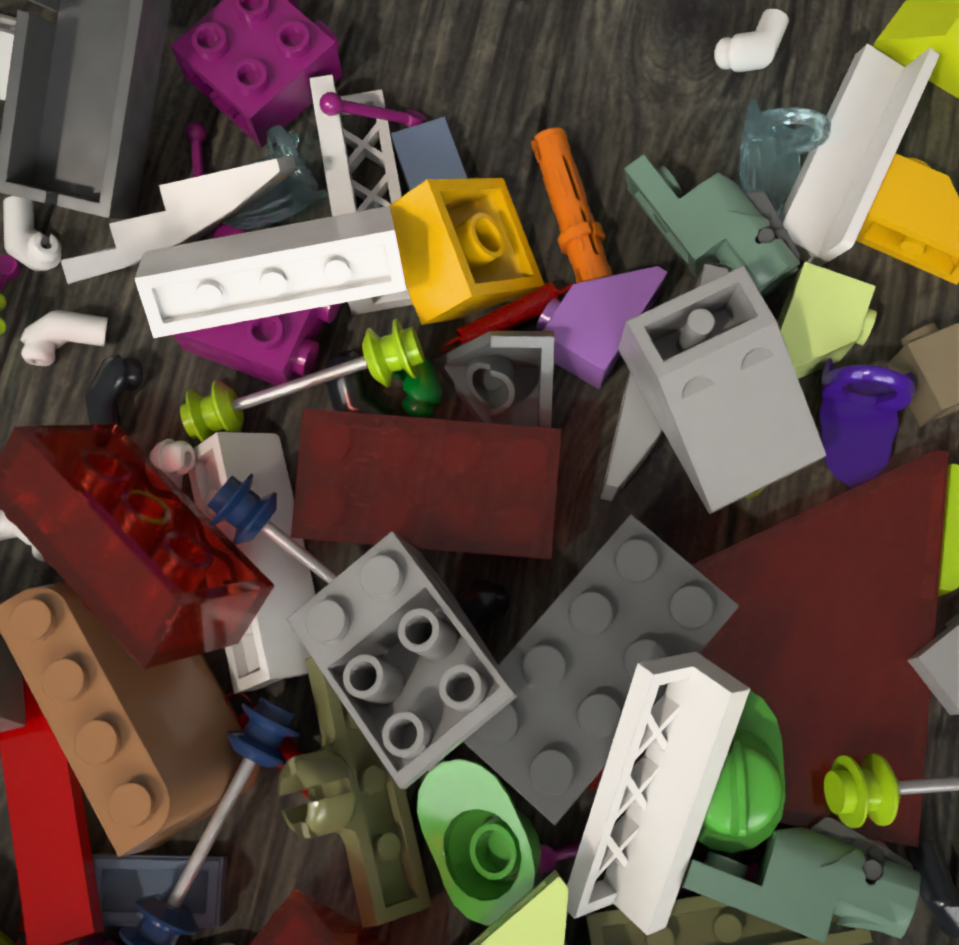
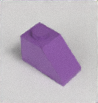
M655 266L580 282L572 285L562 302L553 298L540 316L536 330L554 331V363L600 390L621 357L618 346L626 321L651 310L660 296L668 272Z

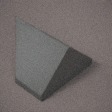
M489 331L432 360L481 429H489L482 431L489 439L490 447L550 448L554 331ZM522 430V431L536 432V433H538V434L529 433V432L515 433V432H499V431Z

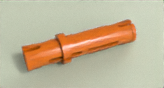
M557 127L543 130L534 136L535 140L531 141V146L537 163H539L550 203L559 225L561 234L557 240L561 253L568 256L577 283L613 276L602 244L606 239L602 224L595 222L591 213L587 196L570 150L566 131Z

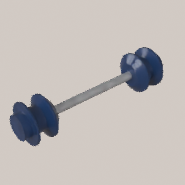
M252 473L243 483L232 475L207 505L217 513L210 522V526L225 520L236 528L233 540L235 545L252 541L262 531L328 584L339 576L269 521L277 510V493L275 491L260 497L251 490L254 477Z
M263 697L260 698L256 707L242 703L241 707L249 717V720L243 731L228 730L226 735L233 750L244 758L170 897L155 894L139 897L135 901V905L142 913L143 918L138 927L124 926L120 929L119 936L126 944L176 945L180 935H195L198 933L199 926L191 910L183 905L182 902L255 764L257 763L267 768L286 764L287 759L279 748L285 737H301L302 733L291 726L296 714Z

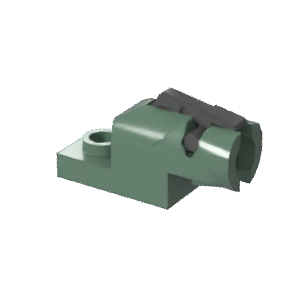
M644 154L624 168L628 191L695 277L701 274L704 264L713 265L720 261L716 266L729 269L728 273L744 266L761 296L765 298L784 285L799 270L797 267L800 264L799 252L765 192L744 193L734 181L717 173L679 199L678 197L682 195V190L674 176L665 166H661L656 170Z
M824 817L809 829L800 826L774 830L772 835L766 840L753 883L744 880L748 866L707 851L704 863L690 859L681 883V887L825 943L833 915L838 917L836 925L878 931L901 939L909 927L920 892L921 875L919 871L913 869V865L909 861L876 844L835 819Z

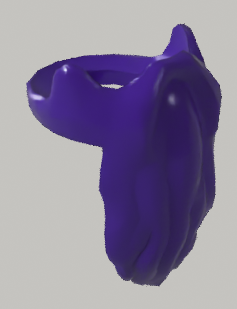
M828 358L823 368L820 383L822 392V406L819 413L820 439L826 453L824 459L827 468L832 472L834 478L852 488L858 484H865L868 480H874L888 465L892 453L893 438L898 431V411L910 404L915 393L914 374L908 372L903 375L892 369L868 365L844 366L834 369L832 358Z

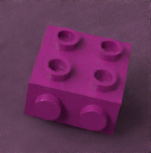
M222 0L170 46L184 78L260 148L269 143L313 103L309 78L332 74L335 83L343 76L337 51L340 46L336 36L322 21L316 20L313 23L301 13L295 0Z
M220 222L213 238L246 232ZM341 303L174 334L173 336L184 351L277 386L297 379L300 375H309L318 356L319 343L316 342L324 322H333Z

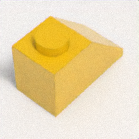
M895 153L856 241L957 285L959 283V196L950 177L931 169L922 160L906 158Z

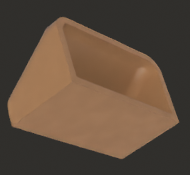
M125 569L26 589L0 604V633L118 857L158 848L216 811L244 758L233 750L226 733L228 730L243 731L244 729H242L232 715L229 707L235 713L236 711L229 699V707L227 706L225 701L226 694L168 591L158 578L140 569ZM255 764L239 796L247 792L254 785L260 771L259 764Z

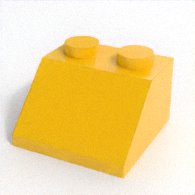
M504 178L427 179L388 206L391 209L404 280L421 325L461 319L518 298L545 285Z

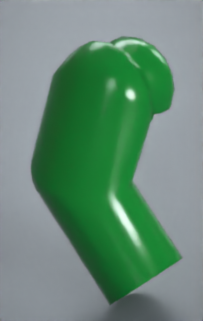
M425 357V362L416 365L417 378L415 379L404 369L392 373V376L401 379L403 388L407 393L402 402L405 413L419 419H427L433 415L435 404L441 402L443 392L432 363Z

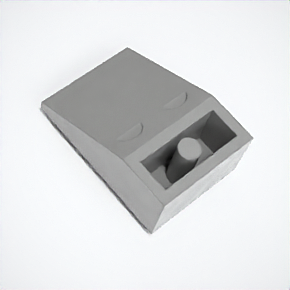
M744 266L626 321L618 350L709 515L826 456L778 323Z
M393 531L286 619L400 789L405 790L518 697L458 601L418 549Z

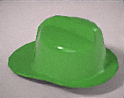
M752 691L749 692L697 838L699 842L710 849L729 853L753 849L769 838L782 819L786 797L782 737L777 718L764 699Z
M460 758L441 762L428 772L418 791L417 814L422 833L439 869L443 885L453 905L468 919L486 926L492 925L535 888L541 856L539 835L530 819L515 807L510 794L500 779L482 764Z

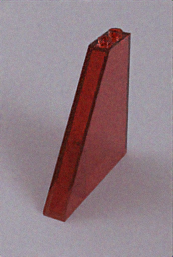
M934 450L691 564L739 605L737 610L700 652V655L749 687L750 691L763 698L777 718L782 737L786 795L783 815L779 823L811 828L820 819L830 817L845 825L839 816L830 810L824 794L825 776L831 771L835 759L841 755L851 756L860 766L867 754L877 753L887 760L898 780L924 778L930 689L907 659L935 637L948 451ZM646 749L635 760L633 767L644 756ZM604 768L586 789L598 790ZM922 793L901 795L897 815L890 825L879 826L867 814V818L861 827L850 829L868 839L918 847Z

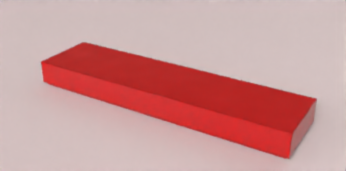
M23 677L26 726L0 733V753L27 945H65L103 933L104 926L81 785Z

